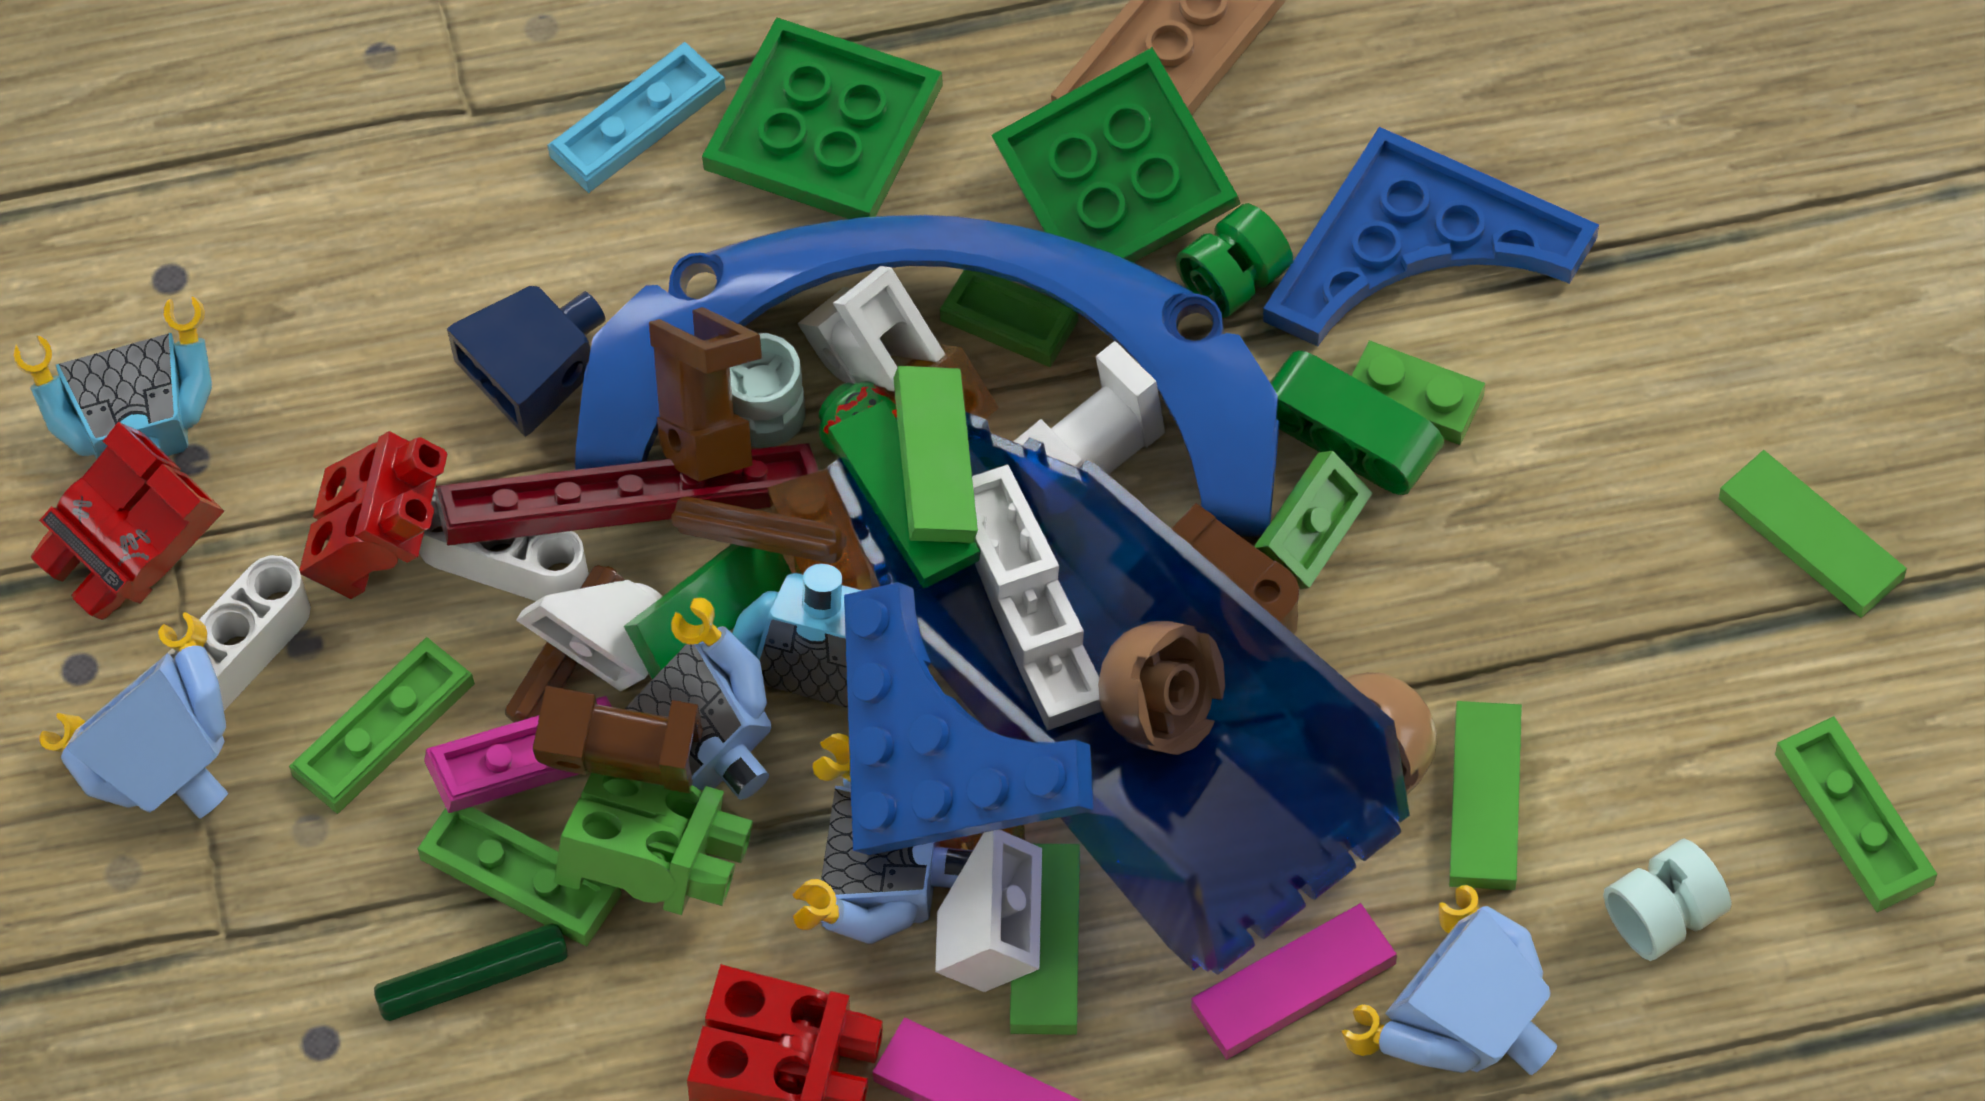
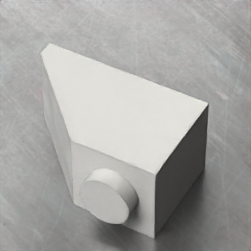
M630 580L618 581L545 595L523 609L516 621L621 692L643 680L648 674L624 625L655 603L662 595L644 584L633 583Z
M1000 829L983 833L937 911L936 973L986 992L1039 970L1042 878L1041 847Z

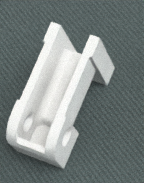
M879 266L853 288L843 287L798 323L824 365L833 375L845 383L851 382L856 384L862 381H869L876 386L885 387L889 391H895L893 378L897 366L890 355L937 362L946 355L892 267Z
M1116 341L1096 355L1102 387L1052 428L1040 419L1005 447L1008 464L1012 472L1052 512L1060 513L1076 505L1089 494V490L1142 447L1145 446L1147 448L1165 433L1156 380Z

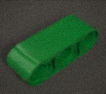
M1297 350L1292 352L1270 381L1278 395L1276 420H1279V430L1320 453L1334 451L1353 472L1393 494H1408L1444 446L1443 436L1429 420L1306 351Z

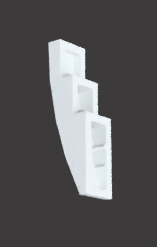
M1009 465L972 476L978 532L974 541L980 549V560L975 565L1018 669L1047 730L1102 712L1099 701V676L1083 646L1084 630L1058 581L1059 564Z

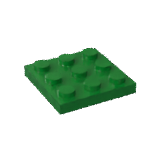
M776 17L702 155L703 168L705 171L847 219L876 217L943 86L942 72Z
M1153 47L991 135L1044 232L1107 251L1133 263L1241 204L1236 191Z

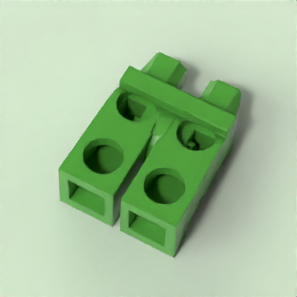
M591 773L584 786L581 798L579 797L561 834L554 883L580 890L584 879H590L625 889L631 896L643 902L658 903L664 901L663 910L679 915L683 914L690 897L723 907L733 880L735 864L708 855L711 854L742 863L749 846L753 820L722 812L724 791L705 786L703 792H701L692 785L689 794L664 789L663 785Z

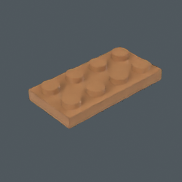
M1130 0L1053 91L1051 102L1153 47L1191 115H1193L1286 0Z

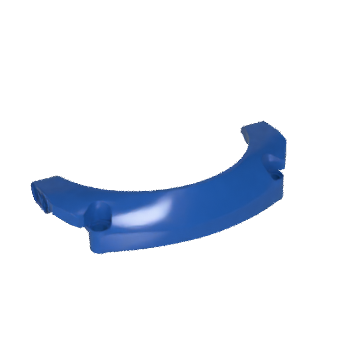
M942 215L861 217L794 227L730 244L707 253H690L680 258L672 269L668 292L658 285H646L593 336L589 362L585 369L582 387L575 470L647 462L649 452L658 435L657 417H660L654 347L650 344V321L661 319L694 336L692 313L694 309L704 307L737 324L746 326L766 310L802 291L833 279L876 270L879 266L892 268L905 266L950 267L983 272L1018 282L1056 299L1087 318L1116 341L1156 380L1158 393L1178 426L1192 461L1200 493L1201 506L1240 537L1260 538L1271 523L1279 435V420H1276L1278 395L1240 335L1224 334L1222 314L1217 304L1207 296L1195 294L1183 286L1117 255L1051 233L984 219ZM704 272L716 276L717 283L715 289L709 295L701 299L687 296L686 288L693 276ZM1195 313L1207 316L1213 323L1212 330L1207 337L1191 341L1185 339L1178 332L1179 324L1184 317Z

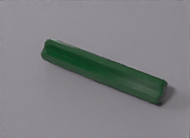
M551 923L378 983L374 987V996L381 1016L386 1021H392L562 962L568 957V950L558 925Z

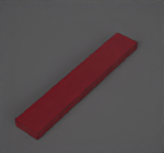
M809 443L751 449L753 466L702 481H697L676 470L672 461L665 459L436 486L435 503L447 546L669 520L672 513L676 510L677 501L686 496L750 509L821 502L823 500L824 484Z

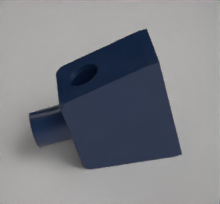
M528 286L453 323L447 328L456 364L526 437L583 383L591 350L585 335L604 323L606 317L598 302L586 291L559 308L540 287Z

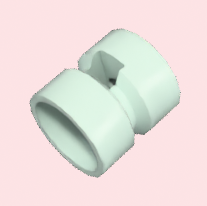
M758 333L761 340L762 359L730 367L734 414L749 421L751 446L768 448L788 442L800 431L805 421V399L800 359L794 347L781 337L769 333Z
M1685 838L1678 840L1649 860V872L1641 868L1634 869L1606 887L1603 894L1606 909L1621 936L1635 952L1649 961L1659 958L1683 942L1686 937V928L1693 931L1701 930L1730 911L1731 908L1730 894L1718 869L1702 849Z

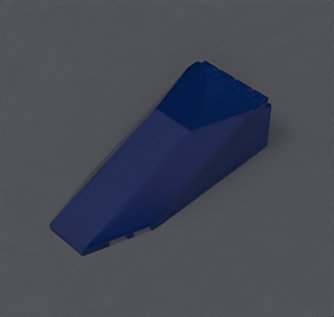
M965 411L972 476L1009 465L1059 564L1058 581L1084 630L1083 646L1099 677L1102 663L1111 645L1123 633L1149 622L1168 621L1194 626L1197 632L1209 634L1216 641L1224 663L1225 689L1223 699H1212L1211 708L1206 719L1215 720L1210 733L1194 749L1179 755L1145 749L1127 742L1106 721L1103 711L1047 730L995 616L975 563L923 589L841 457L827 467L830 479L879 585L884 586L899 582L913 588L917 621L928 658L934 668L980 723L992 732L1011 739L1028 742L1079 740L1090 744L1093 811L1060 818L1168 948L1193 971L1201 966L1207 972L1212 970L1215 974L1219 975L1255 947V942L1247 929H1252L1262 939L1267 938L1306 907L1303 897L1298 892L1299 889L1311 899L1316 900L1356 869V863L1348 851L1351 850L1361 860L1366 861L1401 834V828L1397 821L1399 823L1410 816L1395 721L1097 464L1086 460L1078 468L1048 456L1045 445L1041 441L1029 437L1021 445L990 432L988 420Z

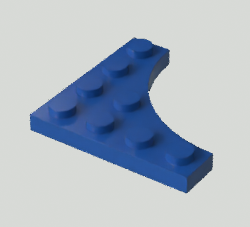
M1379 127L1296 256L1294 263L1291 264L1263 308V322L1318 347L1336 323L1367 297L1404 278L1426 271L1453 266H1506L1548 275L1570 284L1598 238L1599 224Z
M897 582L844 595L853 851L872 855L1093 811L1090 744L1079 740L1028 742L1007 738L983 727L984 725L968 714L953 697L944 694L928 669L931 662L920 635L912 587Z

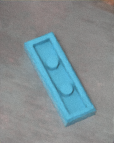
M684 42L547 145L549 156L583 189L590 193L726 90L725 79L693 48Z

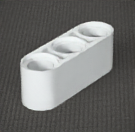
M434 489L431 501L434 514L430 529L423 534L419 551L425 563L432 567L534 601L541 599L545 595L580 589L589 575L582 540L573 531L447 546L444 532H431L438 526H442L435 503L436 489ZM496 545H511L509 548L503 551H489ZM554 564H570L563 570H547L550 566Z
M270 555L254 562L199 619L207 629V641L203 647L208 653L219 681L224 711L299 632L309 618L311 607L299 568L292 560L286 557ZM288 592V594L280 599L266 600L274 593ZM238 636L246 637L238 644L224 645L231 638ZM171 649L168 654L175 660L178 652Z

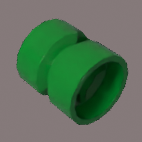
M1250 203L1241 204L1219 221L1214 228L1215 235L1211 233L1201 235L1179 252L1175 259L1177 271L1185 287L1195 294L1204 295L1213 300L1220 309L1222 318L1229 317L1252 299L1255 294V287L1266 288L1284 274L1291 264L1294 263L1293 252L1281 229L1269 215Z

